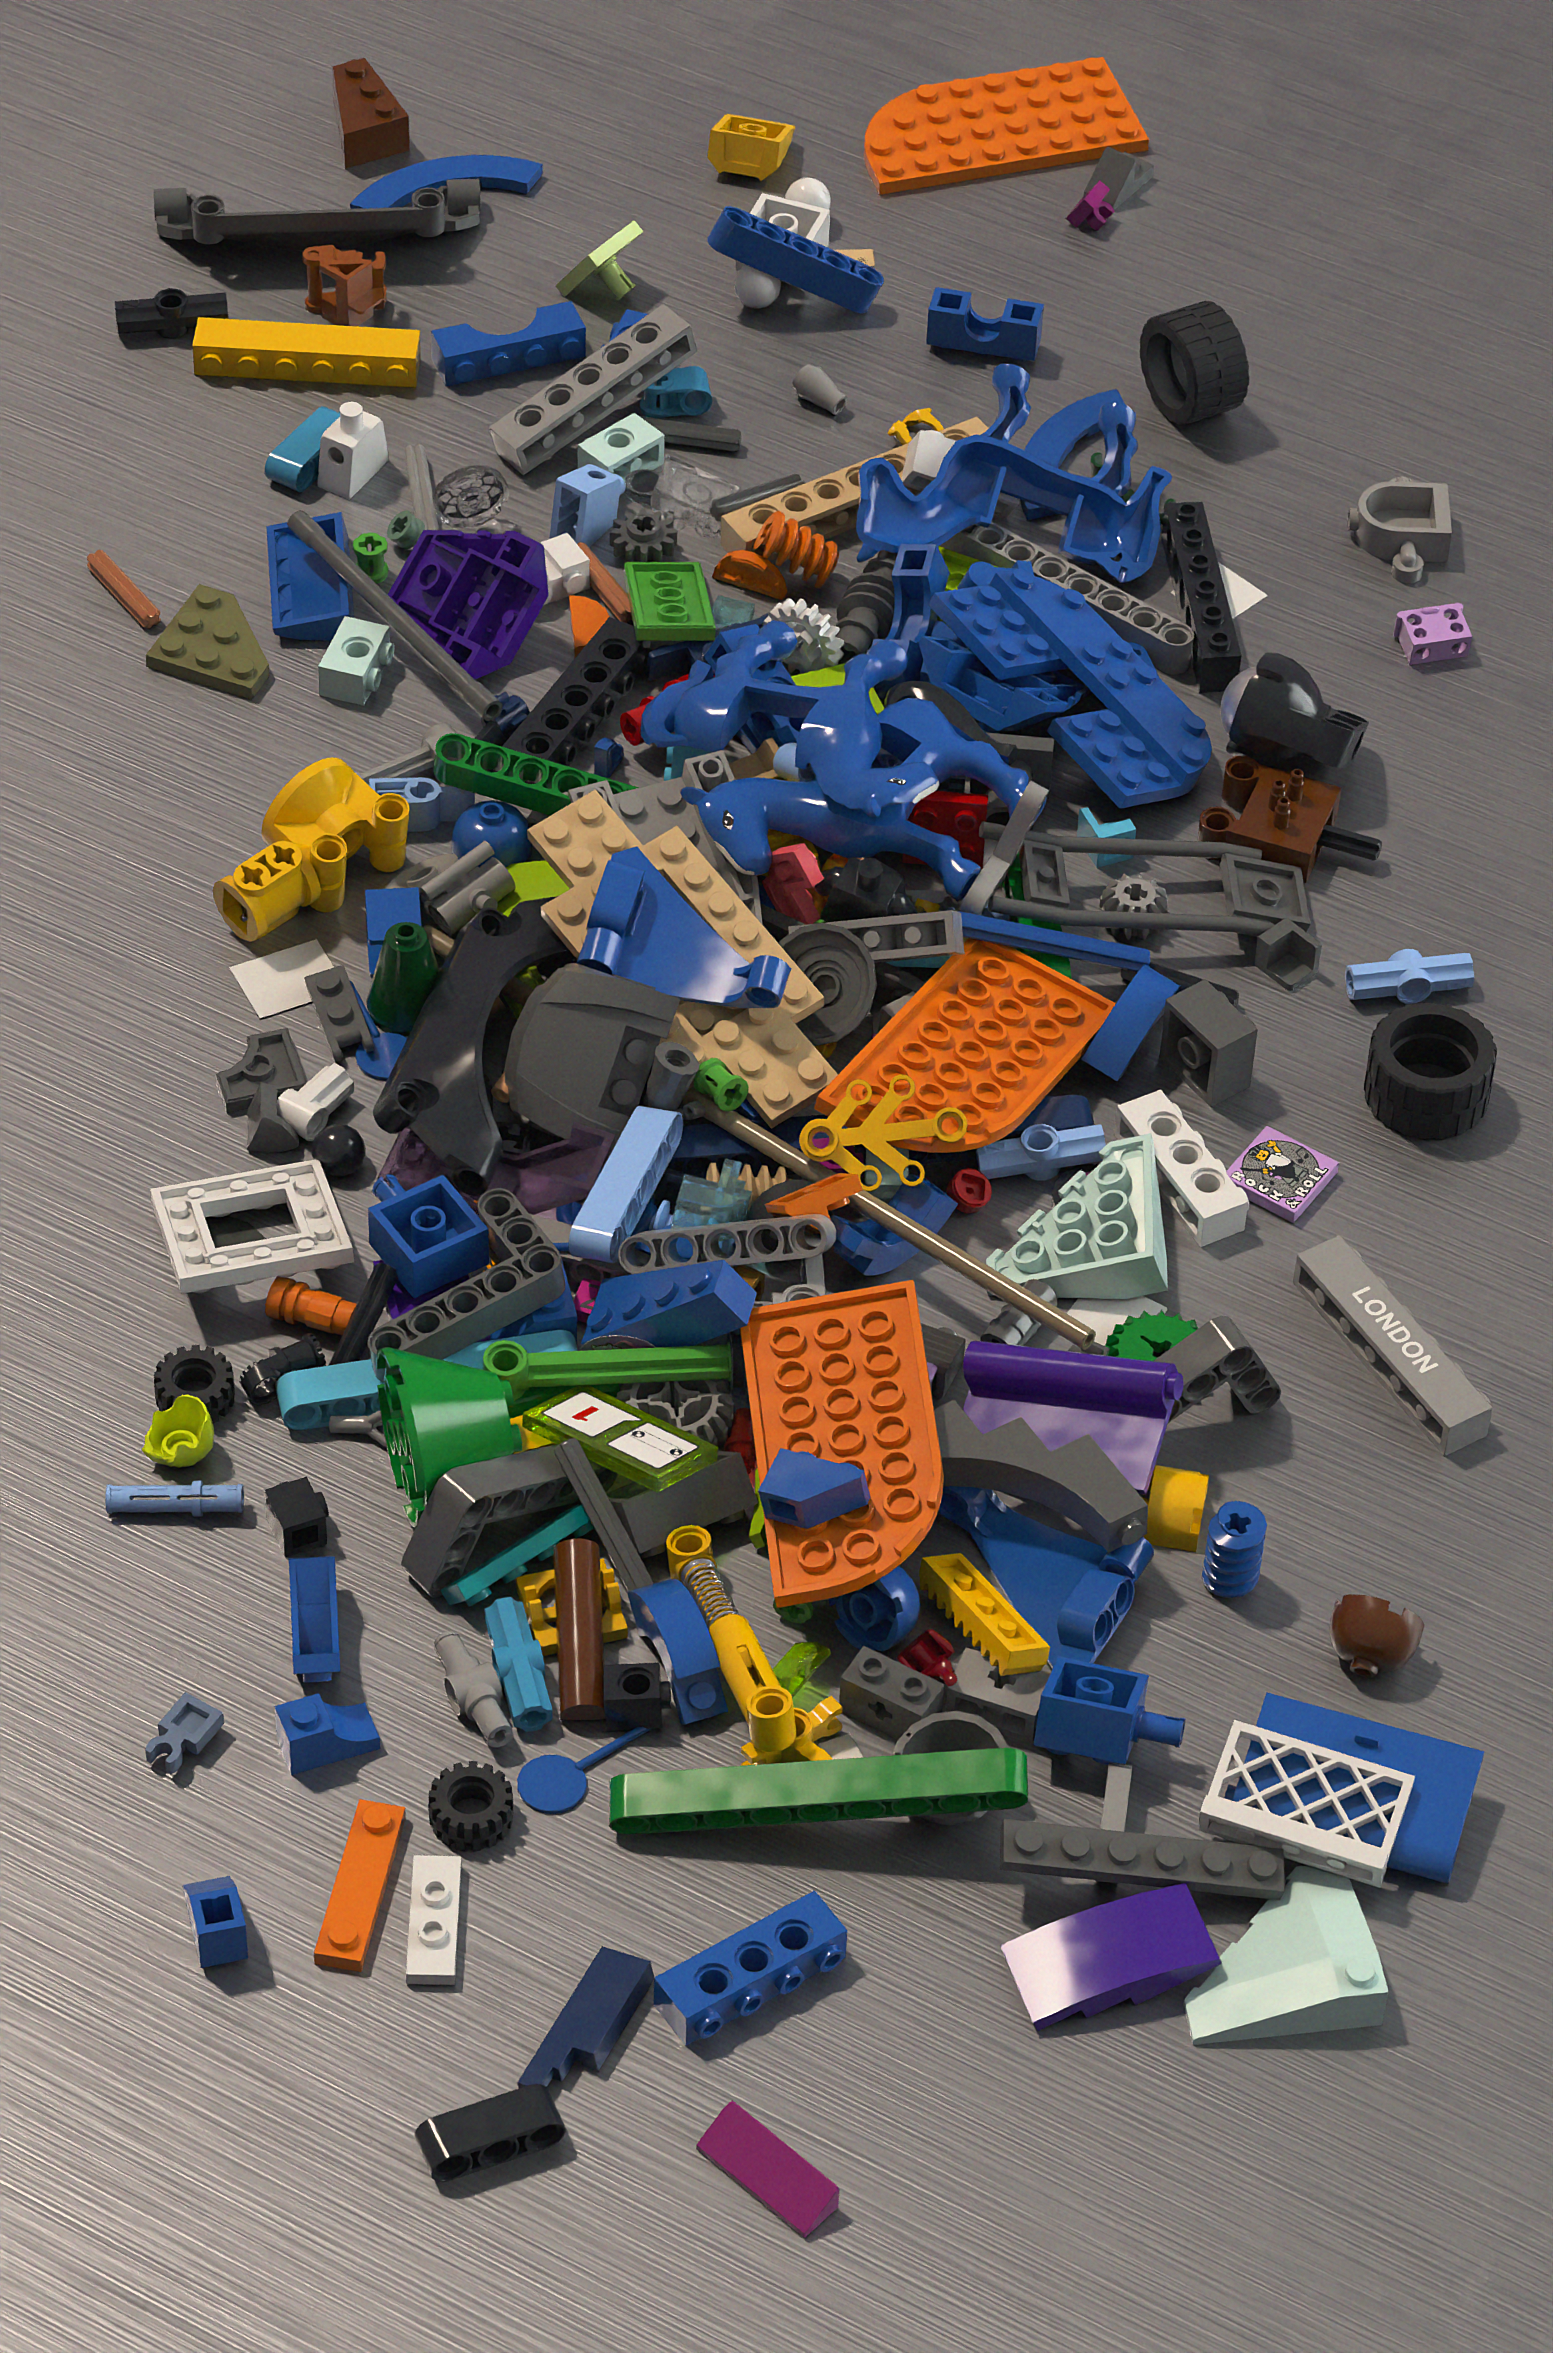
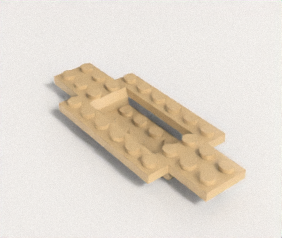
M593 790L527 829L528 840L570 888L541 906V916L577 960L588 931L586 927L591 908L608 860H611L613 853L638 846L679 895L746 961L752 963L755 957L769 955L786 962L792 969L778 1007L739 1008L680 1000L667 1039L661 1037L659 1045L662 1042L670 1041L682 1044L695 1055L700 1064L710 1058L720 1059L726 1064V1070L731 1075H739L747 1081L749 1088L746 1099L771 1129L816 1101L817 1096L838 1074L796 1026V1023L824 1007V996L678 826L642 845L596 790ZM692 1080L689 1089L694 1087V1080Z

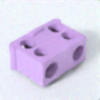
M1453 603L1397 613L1393 636L1399 639L1409 665L1469 655L1472 634L1462 613V604ZM1446 613H1451L1448 618L1444 616ZM1414 618V621L1408 623V619ZM1455 644H1458L1459 646L1457 648H1452V646ZM1419 649L1422 651L1420 654L1415 653Z

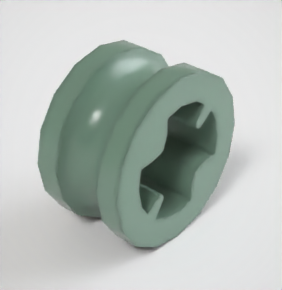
M402 511L390 522L387 537L391 541L397 542V545L402 549H411L415 546L423 530H425V523L419 518H415L410 511Z

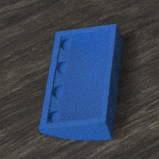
M342 512L311 517L325 531V534L350 558L348 533ZM288 522L266 526L274 635L299 640H332L344 617L354 618L352 587L318 553L308 547L288 528Z

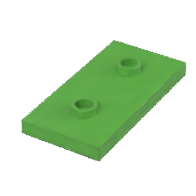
M624 563L623 575L637 641H715L716 627L701 563Z

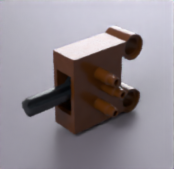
M1234 756L1226 762L1221 796L1223 802L1235 809H1244L1240 819L1237 820L1234 814L1224 807H1209L1200 814L1197 841L1224 842L1260 849L1262 851L1261 860L1301 867L1303 883H1307L1323 846L1373 861L1378 859L1382 848V842L1379 839L1333 826L1338 817L1342 787L1304 777V773L1300 769H1294L1290 773L1261 765L1255 759L1246 756ZM1206 858L1208 860L1215 861L1222 860L1221 858Z

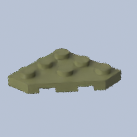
M201 584L196 587L146 654V667L250 700L255 697L270 676L269 663L234 594Z

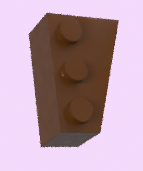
M365 57L332 66L334 106L345 169L410 151L409 115Z

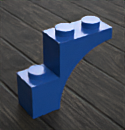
M335 1556L289 1558L293 1674H303V1682L331 1681V1672H341Z

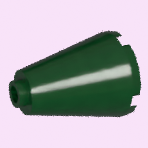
M411 922L397 923L387 930L366 1004L373 1022L385 1033L400 1034L404 1037L409 1036L440 972L427 933L418 924Z

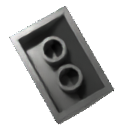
M725 1451L703 1452V1457L698 1462L692 1457L688 1458L684 1463H676L607 1493L642 1558L651 1557L667 1550L666 1540L668 1535L681 1526L694 1525L706 1529V1525L720 1520L721 1524L731 1523L745 1517L746 1508L758 1504L741 1453Z

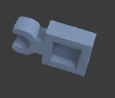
M185 1692L158 1723L160 1736L153 1738L147 1744L145 1749L146 1761L152 1763L160 1754H169L170 1756L165 1760L166 1772L169 1774L175 1773L182 1765V1754L185 1750L198 1755L224 1724L223 1712Z

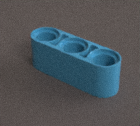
M321 406L270 453L265 464V476L297 492L305 491L318 479L322 434L340 417V413L325 406Z

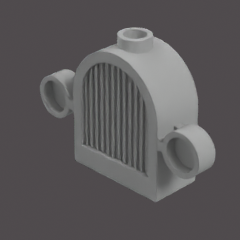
M1404 476L1396 477L1389 482H1381L1370 486L1361 494L1358 508H1349L1348 530L1355 531L1357 543L1366 552L1382 559L1393 560L1391 574L1395 580L1407 584L1415 583L1422 576L1423 561L1448 562L1452 536L1448 483L1414 482Z

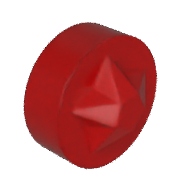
M967 1168L957 1172L949 1181L947 1195L959 1203L956 1209L971 1214L980 1211L989 1202L992 1188L984 1174L975 1169Z

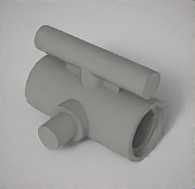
M483 841L420 888L421 893L428 901L434 899L444 890L446 891L428 904V910L439 928L448 936H452L462 929L482 909H497V902L516 888L509 871L496 858L492 857L478 867V865L494 854L493 848L487 841Z

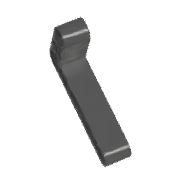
M503 1188L491 1189L482 1194L478 1200L479 1218L489 1229V1246L502 1262L379 1326L371 1332L368 1337V1348L374 1374L380 1381L384 1382L385 1368H376L378 1349L390 1347L443 1360L556 1300L563 1294L565 1278L559 1251L516 1196L509 1190Z
M1219 1316L1208 1321L1154 1360L1156 1362L1173 1363L1178 1373H1181L1183 1376V1392L1180 1399L1174 1401L1168 1423L1225 1382L1230 1385L1250 1413L1257 1414L1266 1411L1278 1401L1281 1395V1388L1233 1320L1228 1316Z
M578 1439L605 1492L608 1491L618 1477V1468L588 1439ZM559 1444L468 1464L446 1472L438 1480L403 1555L401 1561L402 1568L432 1598L442 1597L443 1594L440 1590L461 1577L485 1524L579 1502L575 1491L554 1454V1448Z

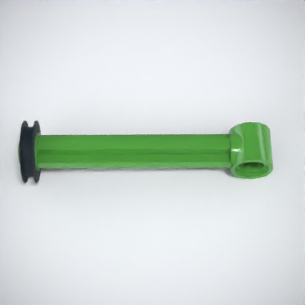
M741 1330L739 1335H731V1332L727 1333L726 1345L527 1353V1350L514 1341L502 1340L489 1345L483 1355V1370L496 1373L499 1380H509L514 1401L522 1397L525 1391L531 1387L728 1379L731 1395L734 1388H742L743 1394L746 1391V1370Z

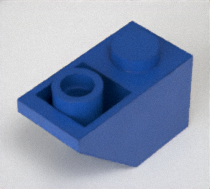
M780 1448L758 1490L765 1518L805 1529L868 1504L871 1498L864 1470L858 1469L849 1463H835L817 1458L808 1452H794Z
M226 1876L182 1885L200 1967L204 1968L248 1959L246 1924L237 1886L231 1877Z

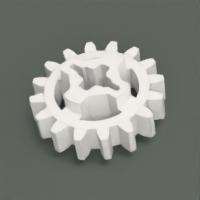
M787 598L783 604L779 602L763 621V625L772 620L784 622L794 630L798 642L795 651L788 659L784 660L786 664L788 663V671L791 673L796 668L800 670V674L835 666L844 655L840 650L844 645V640L835 636L840 631L839 627L829 625L828 621L831 616L818 613V605L814 604L811 609L807 608L804 599H800L796 604L791 598Z

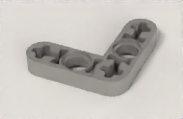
M1032 781L1029 782L993 854L964 898L959 909L960 912L982 915L989 903L990 897L995 895L1009 872L1049 790Z

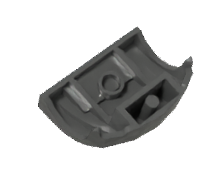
M577 963L567 964L565 967L558 968L543 985L537 986L529 996L511 1034L505 1063V1084L508 1086L510 1108L515 1114V1118L521 1124L535 1130L610 1155L631 1115L639 1104L654 1060L656 1046L659 1045L661 1037L667 1039L680 999Z

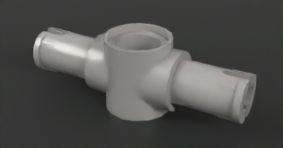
M447 1631L440 1634L434 1641V1649L446 1668L444 1687L452 1710L457 1716L466 1714L469 1719L476 1721L490 1747L497 1748L507 1744L513 1737V1729L500 1708L503 1694L494 1667L490 1662L480 1664L478 1659L471 1657L456 1631Z

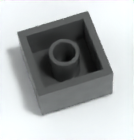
M1204 979L1166 999L1159 1058L1210 1107H1213L1250 1087L1258 1029L1249 1017L1242 1015L1229 1002L1224 993L1217 991Z

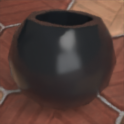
M334 1123L323 1128L315 1136L312 1145L313 1160L320 1161L324 1173L336 1177H345L354 1173L362 1165L366 1153V1146L359 1132L348 1125Z

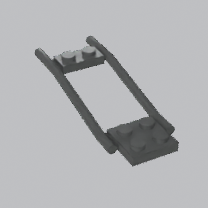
M982 822L979 828V837L999 841L1006 826ZM1029 830L1019 850L1025 901L992 895L988 903L989 912L1077 927L1234 932L1258 937L1285 918L1291 920L1305 932H1307L1311 925L1301 867L1261 860L1262 851L1260 849L1224 842L1071 837ZM1063 852L1221 858L1220 870L1228 916L1068 910L1070 901Z

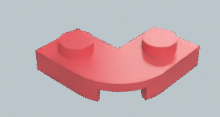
M805 843L778 848L772 853V864L768 871L769 876L762 881L764 889L776 911L806 925L813 924L821 917L814 906L812 895L805 888L814 887L824 879L818 868L817 859L808 850Z

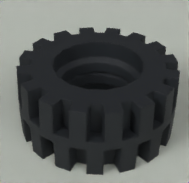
M192 1345V1349L186 1351L183 1346L177 1348L176 1355L169 1352L164 1356L165 1362H158L156 1372H154V1391L159 1411L170 1409L175 1399L181 1395L195 1396L205 1404L214 1424L219 1421V1415L225 1417L229 1413V1406L233 1407L235 1384L232 1365L230 1361L226 1362V1356L221 1352L215 1355L214 1348L207 1346L203 1351L200 1350V1345ZM191 1381H201L210 1385L206 1389L197 1392H188L179 1388Z
M469 1761V1767H463L460 1762L453 1764V1771L450 1772L445 1768L440 1772V1779L434 1778L431 1783V1790H429L430 1826H433V1833L437 1838L442 1836V1842L445 1845L450 1846L454 1842L456 1843V1850L465 1851L466 1846H472L473 1852L481 1851L482 1844H486L488 1848L495 1846L496 1837L503 1840L507 1835V1828L511 1829L514 1808L512 1786L510 1781H505V1774L500 1770L493 1773V1766L485 1763L483 1768L478 1767V1761ZM471 1798L482 1800L490 1805L486 1810L476 1814L460 1813L453 1808L455 1803Z

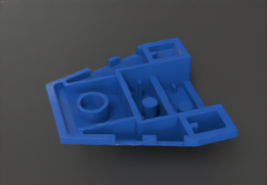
M922 636L919 641L930 682L949 692L968 710L973 718L979 721L978 725L989 733L1000 734L1001 731H1018L1063 713L1088 696L1090 689L1085 684L1059 670L998 680L967 646L964 648L953 642L952 639L945 637Z

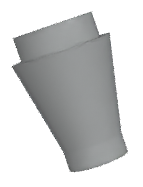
M805 365L799 370L793 380L792 387L796 390L798 397L828 410L833 415L840 413L848 402V397L838 389L820 366Z

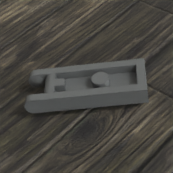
M344 965L305 976L304 980L334 1062L343 1061V1054L340 1048L362 1042L367 1053L375 1051L371 1035Z

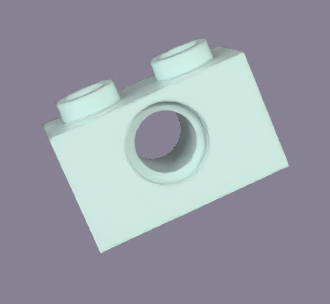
M633 413L578 444V468L587 464L595 465L612 474L619 475L624 480L626 486L632 483L636 473L653 471L664 464L665 435Z
M345 616L318 666L319 696L364 706L371 691H377L384 666H390L393 660L395 647L393 643H390L389 626Z

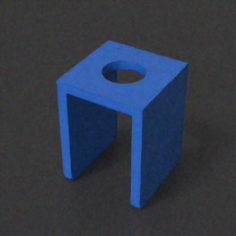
M419 887L365 890L370 978H373L387 930L401 922H411L421 926Z

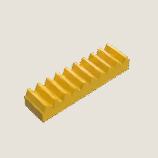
M962 1553L922 1557L919 1570L920 1589L928 1590V1598L930 1600L937 1599V1607L939 1609L946 1608V1617L954 1618V1626L956 1628L963 1627V1635L965 1637H972V1645L974 1647L981 1646V1655L983 1657L990 1656L991 1666L999 1665V1674L1001 1676L1042 1670L1043 1666L1047 1664L1050 1646Z

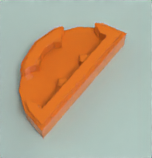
M744 550L728 552L720 559L713 572L712 578L780 600L787 593L786 582L779 569L768 559L755 552Z
M569 595L574 656L577 657L609 618L607 609L595 600L584 596Z

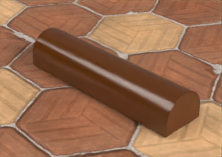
M569 1539L558 1543L553 1551L560 1720H604L605 1661L599 1546L594 1541L587 1539Z

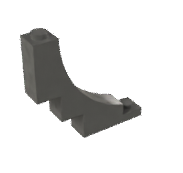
M955 1400L934 1409L943 1464V1487L960 1486L991 1489L1036 1501L1060 1512L1080 1525L1108 1553L1123 1545H1131L1147 1534V1503L1089 1433L1050 1452L1022 1417L982 1434Z

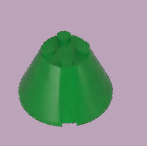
M390 1347L378 1349L376 1368H385L384 1384L377 1385L388 1455L397 1488L404 1487L407 1499L411 1502V1504L403 1505L404 1512L410 1524L416 1527L436 1483L446 1472L456 1467L514 1454V1452L522 1451L519 1427L517 1424L511 1425L507 1408L514 1406L513 1392L509 1380H499L494 1372Z

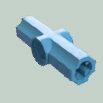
M512 1597L496 1599L490 1607L485 1608V1624L487 1625L488 1636L492 1644L493 1667L498 1675L501 1688H504L513 1726L522 1728L525 1732L540 1730L543 1725L553 1720L552 1704L544 1681L545 1666L540 1643L538 1640H533L523 1602L515 1601Z

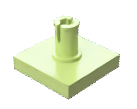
M635 220L590 253L555 286L565 297L591 276L599 275L616 296V299H621L636 285L632 283L616 263V256L644 231Z

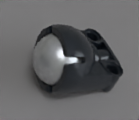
M1265 653L1260 658L1257 666L1239 673L1228 684L1221 700V720L1230 738L1226 751L1233 757L1246 756L1255 759L1261 765L1269 767L1291 762L1301 755H1306L1320 763L1335 768L1347 767L1354 762L1369 724L1362 717L1346 711L1335 710L1330 705L1325 704L1320 690L1310 673L1294 659L1279 653Z

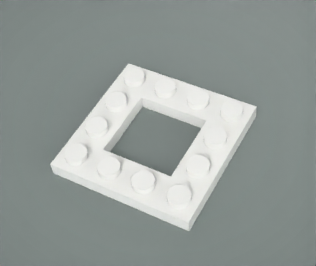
M316 1159L150 1189L152 1206L181 1294L188 1292L202 1293L211 1288L232 1284L246 1285L255 1280L276 1276L290 1277L298 1272L320 1268L333 1269L342 1264L354 1262L352 1244L321 1163ZM287 1203L297 1234L215 1248L205 1217H224L231 1212L248 1209L262 1210L276 1204Z

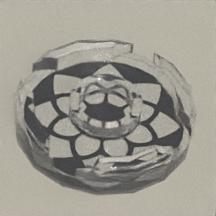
M471 465L457 469L442 479L432 495L433 506L438 518L451 526L450 522L458 524L459 528H471L490 521L502 511L500 506L504 500L507 503L509 498L505 478L497 469L487 465Z

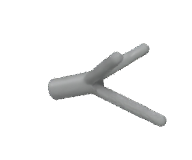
M380 1411L369 1416L330 1417L329 1428L331 1433L368 1434L387 1448L385 1435L376 1429L377 1426L383 1425Z

